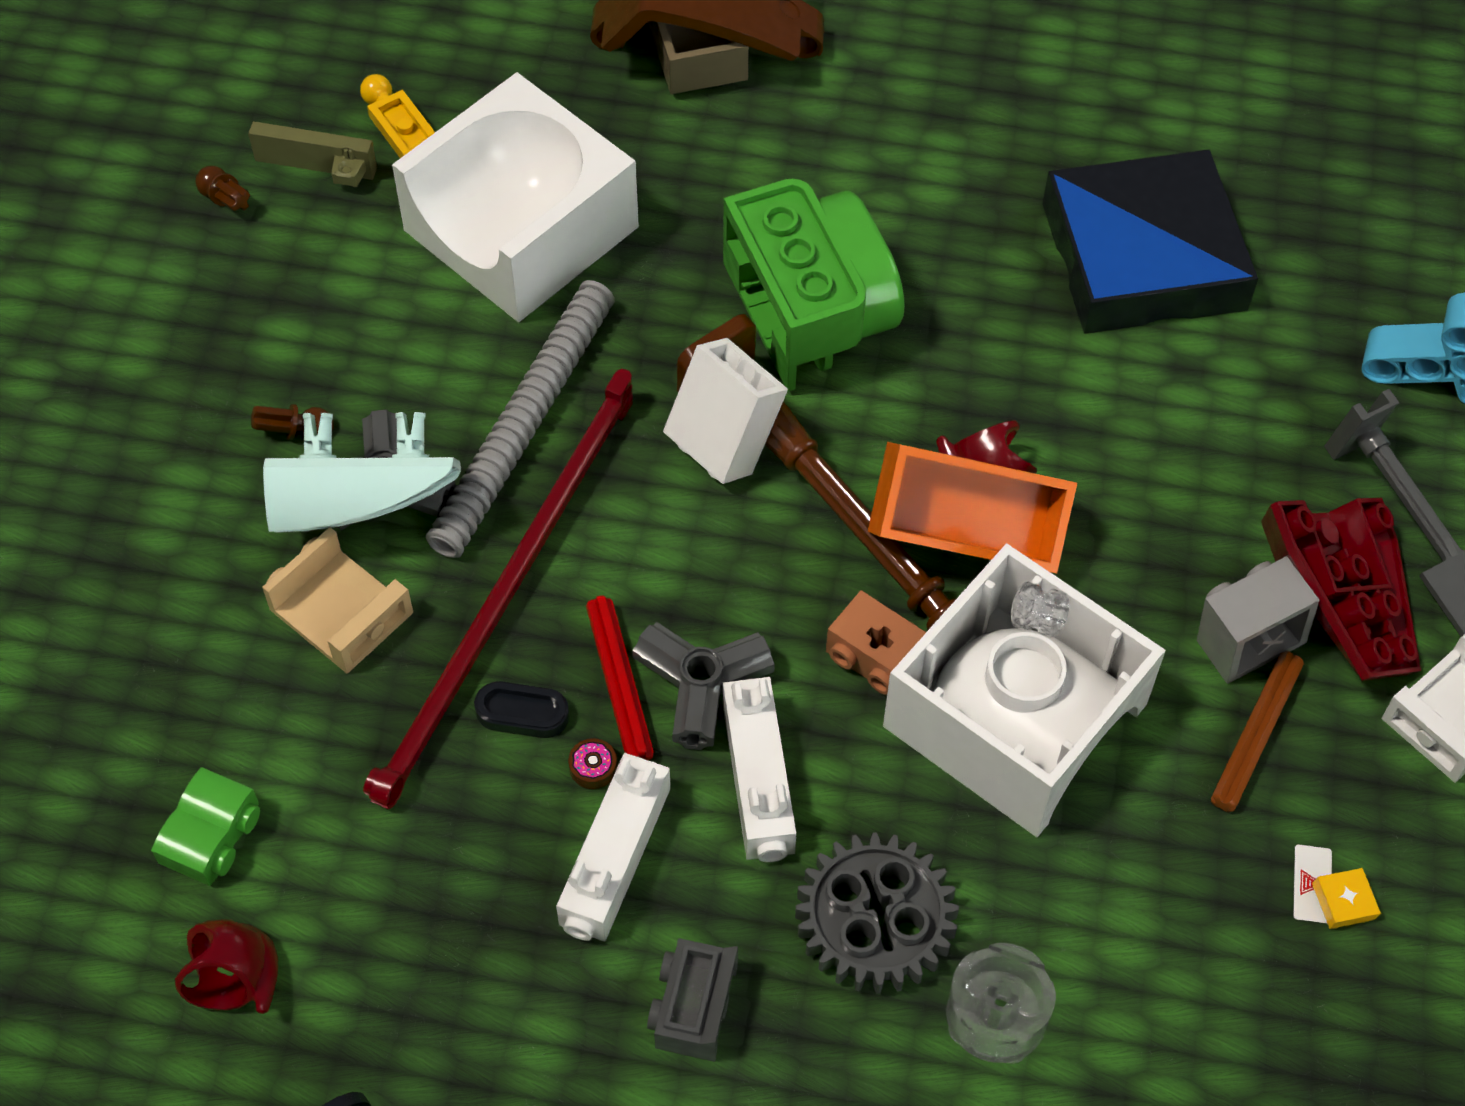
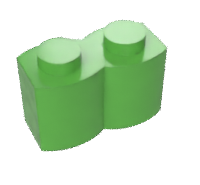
M201 767L187 785L177 809L169 816L153 844L151 851L158 864L208 886L212 885L218 875H226L235 859L236 850L233 848L234 844L243 833L249 834L253 830L260 815L259 802L254 790Z

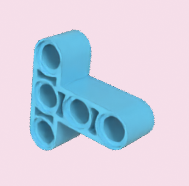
M1465 292L1456 294L1449 299L1444 323L1383 325L1372 329L1368 334L1361 367L1363 375L1370 381L1383 384L1454 382L1460 401L1465 404Z

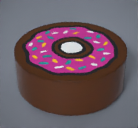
M595 738L583 740L576 744L569 754L570 775L579 786L587 789H599L612 781L617 770V757L613 747L606 741Z

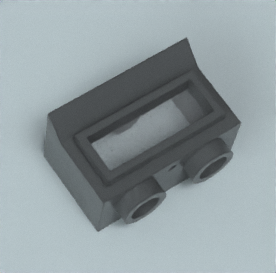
M678 938L675 953L665 952L659 981L667 983L663 1000L653 999L647 1022V1029L655 1030V1049L715 1062L722 1018L725 1019L729 1003V988L732 976H736L738 968V946L722 948Z

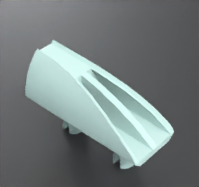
M403 412L395 413V418H397V454H393L392 458H336V455H332L333 414L321 413L317 433L315 415L304 413V455H299V458H265L264 497L269 532H298L339 527L373 519L402 509L434 494L456 480L461 472L460 461L454 457H429V455L424 454L425 413L414 412L411 434L409 432L407 415Z

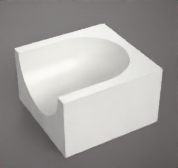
M518 72L392 164L404 231L518 323L639 227L636 161Z
M1006 543L890 672L883 727L1035 837H1038L1049 824L1050 818L1069 783L1102 737L1126 712L1137 717L1147 705L1166 650Z

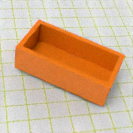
M887 442L868 532L879 537L992 560L1007 543L1047 571L1057 574L1077 483Z

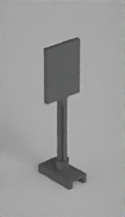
M1387 389L1379 395L1368 412H1366L1361 403L1352 406L1324 447L1333 460L1358 448H1361L1367 458L1373 459L1442 558V563L1422 572L1419 577L1462 637L1465 634V550H1461L1389 448L1390 441L1381 430V427L1398 406L1399 401L1392 391Z

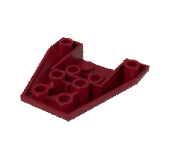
M1357 498L1328 513H1312L1308 509L1305 500L1277 501L1271 504L1261 523L1275 562L1287 556L1320 601L1315 618L1361 680L1410 675L1420 672L1421 665L1399 543L1393 528L1394 519L1391 511L1384 504L1383 499Z

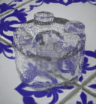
M1010 943L990 944L989 948L981 949L975 953L973 951L965 956L954 972L946 1005V1017L951 1038L971 1055L993 1063H1019L1025 1056L1036 1049L1046 1033L1056 1001L1054 984L1051 982L1044 969L1045 965L1039 957L1021 946ZM997 999L1005 1001L1006 1005L1002 1007L995 1003Z

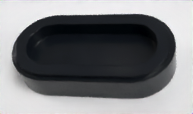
M496 681L483 686L478 691L474 701L478 721L485 728L493 731L538 738H551L560 734L569 722L567 700L560 692L549 688Z

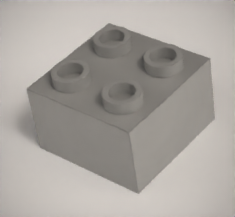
M1287 556L1272 564L1270 561H1265L1251 569L1245 578L1233 584H1230V582L1221 583L1207 594L1196 641L1225 682L1229 684L1279 657L1280 653L1284 651L1290 652L1307 643L1320 600Z

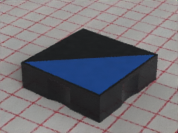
M1210 149L1048 171L1042 204L1056 248L1067 266L1069 289L1084 334L1143 326L1162 319H1193L1248 311L1258 277Z

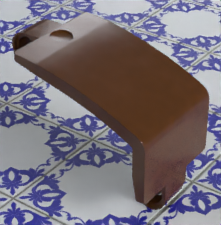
M599 0L593 8L590 39L594 45L608 52L620 47L623 48L625 42L648 21L698 30L790 61H794L797 57L811 58L816 55L820 56L823 52L824 17L821 12L802 0Z

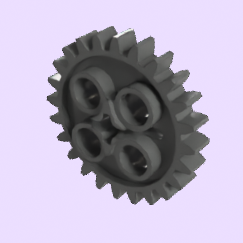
M876 832L872 833L870 845L863 846L857 835H852L851 849L846 850L836 841L833 843V859L819 853L816 863L819 870L812 868L805 870L804 881L808 885L798 886L797 899L803 903L796 905L795 918L804 921L798 925V937L811 938L806 944L807 956L822 953L818 968L821 972L833 965L837 968L836 983L840 984L848 975L855 977V991H860L865 980L873 981L876 994H881L884 980H891L894 988L897 991H902L905 975H908L912 981L919 984L923 975L921 965L935 972L939 963L935 954L946 957L949 954L951 944L946 939L955 938L957 925L951 921L957 919L959 911L958 905L949 902L954 899L956 889L954 886H941L946 879L947 871L945 868L931 872L933 854H927L921 859L915 857L917 843L912 842L903 851L898 849L897 835L891 837L887 846L880 844V839ZM863 873L870 876L877 912L885 914L883 931L889 945L893 949L890 952L885 951L883 948L877 914L874 910H869L870 892L861 876ZM886 878H897L905 886L901 889L893 890L884 886L881 881ZM841 889H847L854 892L857 898L844 902L837 899L834 893ZM902 922H909L917 926L920 932L915 935H905L897 930L896 925ZM854 934H861L868 937L872 944L867 947L858 948L849 943L847 939Z

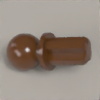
M213 165L206 166L198 172L195 180L197 190L213 203L219 206H227L233 211L239 208L244 211L249 207L247 200L250 194L239 185L234 176Z
M291 404L289 409L255 406L251 414V427L256 430L286 433L287 439L293 440L296 431H299L304 437V413L315 415L318 433L321 413L329 412L320 407H312L305 410L302 414H298L296 404ZM332 419V431H333L334 422H333V419Z

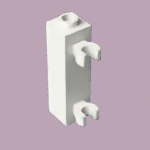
M764 677L723 682V710L746 860L759 859L762 862L779 861L787 855L795 854L796 828L771 678Z
M627 753L623 754L556 905L559 926H562L569 935L585 941H589L593 937L606 942L669 794V767Z

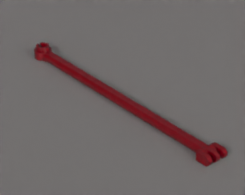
M620 369L613 375L605 389V401L389 764L382 769L375 767L370 771L363 787L364 794L369 795V799H371L370 802L389 810L397 803L410 771L618 419L623 421L632 406L633 391L630 371Z

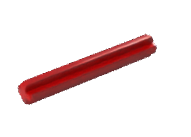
M604 595L596 596L595 599L587 602L586 610L624 753L650 760L653 758L654 751L614 604L610 598H606Z

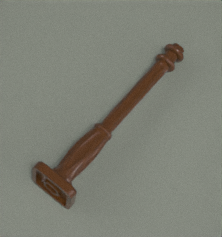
M739 314L689 345L680 354L677 361V393L697 345L728 338L753 360L755 359L757 329L756 325L746 314ZM783 402L765 446L784 462L788 470H798L910 596L907 601L908 609L912 612L922 610L929 618L926 624L928 631L957 598L949 600L943 593L945 588L944 579L937 576L929 578L896 540L879 537L868 532L872 513L817 453V441L809 436L789 407Z

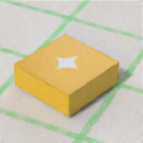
M1363 868L1319 876L1312 883L1329 929L1372 921L1381 914Z

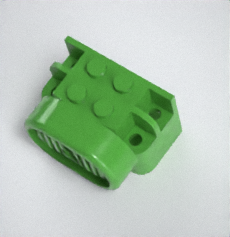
M792 178L724 198L723 264L751 320L756 325L757 332L788 391L796 389L798 365L814 361L820 371L831 369L833 354L856 346L862 338L896 328L900 325L904 316L905 304L898 268L868 209L855 193L846 190L817 198L808 183Z

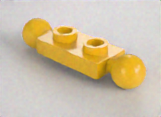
M380 74L369 75L362 81L360 94L362 99L368 104L369 117L399 158L406 155L435 133L403 89L392 94L390 81Z

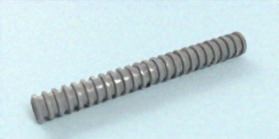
M592 280L582 282L579 291L573 297V301L569 303L567 310L561 316V320L554 327L555 330L549 335V340H546L542 350L536 356V360L531 364L530 370L525 374L524 380L518 385V390L514 392L511 401L505 406V411L500 414L499 421L494 424L492 432H489L486 442L481 445L479 453L474 456L473 463L466 469V474L459 481L460 485L455 487L453 496L449 497L446 507H443L440 511V517L436 518L432 524L433 528L427 532V542L439 554L451 558L460 557L464 552V546H467L471 540L470 536L474 535L478 529L477 525L482 522L484 514L490 509V503H493L496 499L497 492H500L504 486L503 482L508 479L510 471L517 464L516 461L520 459L523 450L529 444V440L536 433L535 429H538L541 425L542 419L545 418L548 409L554 403V398H557L561 392L560 388H563L567 382V378H569L573 368L578 364L579 358L584 354L585 348L590 344L591 338L594 337L603 319L607 316L609 309L615 303L612 292L603 284Z

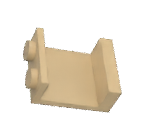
M331 527L319 537L310 539L303 546L299 555L285 567L276 569L268 578L267 583L262 586L270 611L346 674L413 614L408 589L396 579L385 587L341 551L337 533Z

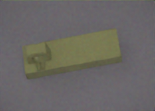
M254 121L248 133L255 161L331 173L334 184L357 187L362 178L373 180L377 170L372 140Z

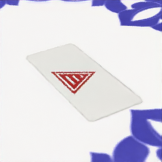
M1306 845L1295 846L1294 918L1297 920L1327 923L1312 883L1319 876L1332 874V851L1328 848Z

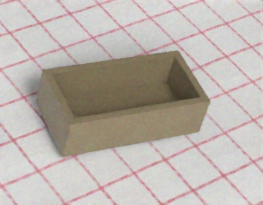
M655 21L647 22L670 94L748 80L749 46L690 28Z

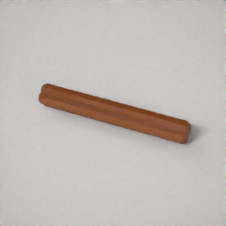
M1289 651L1280 653L1213 792L1211 803L1215 807L1221 808L1225 812H1233L1236 809L1304 665V661L1300 656L1293 655Z

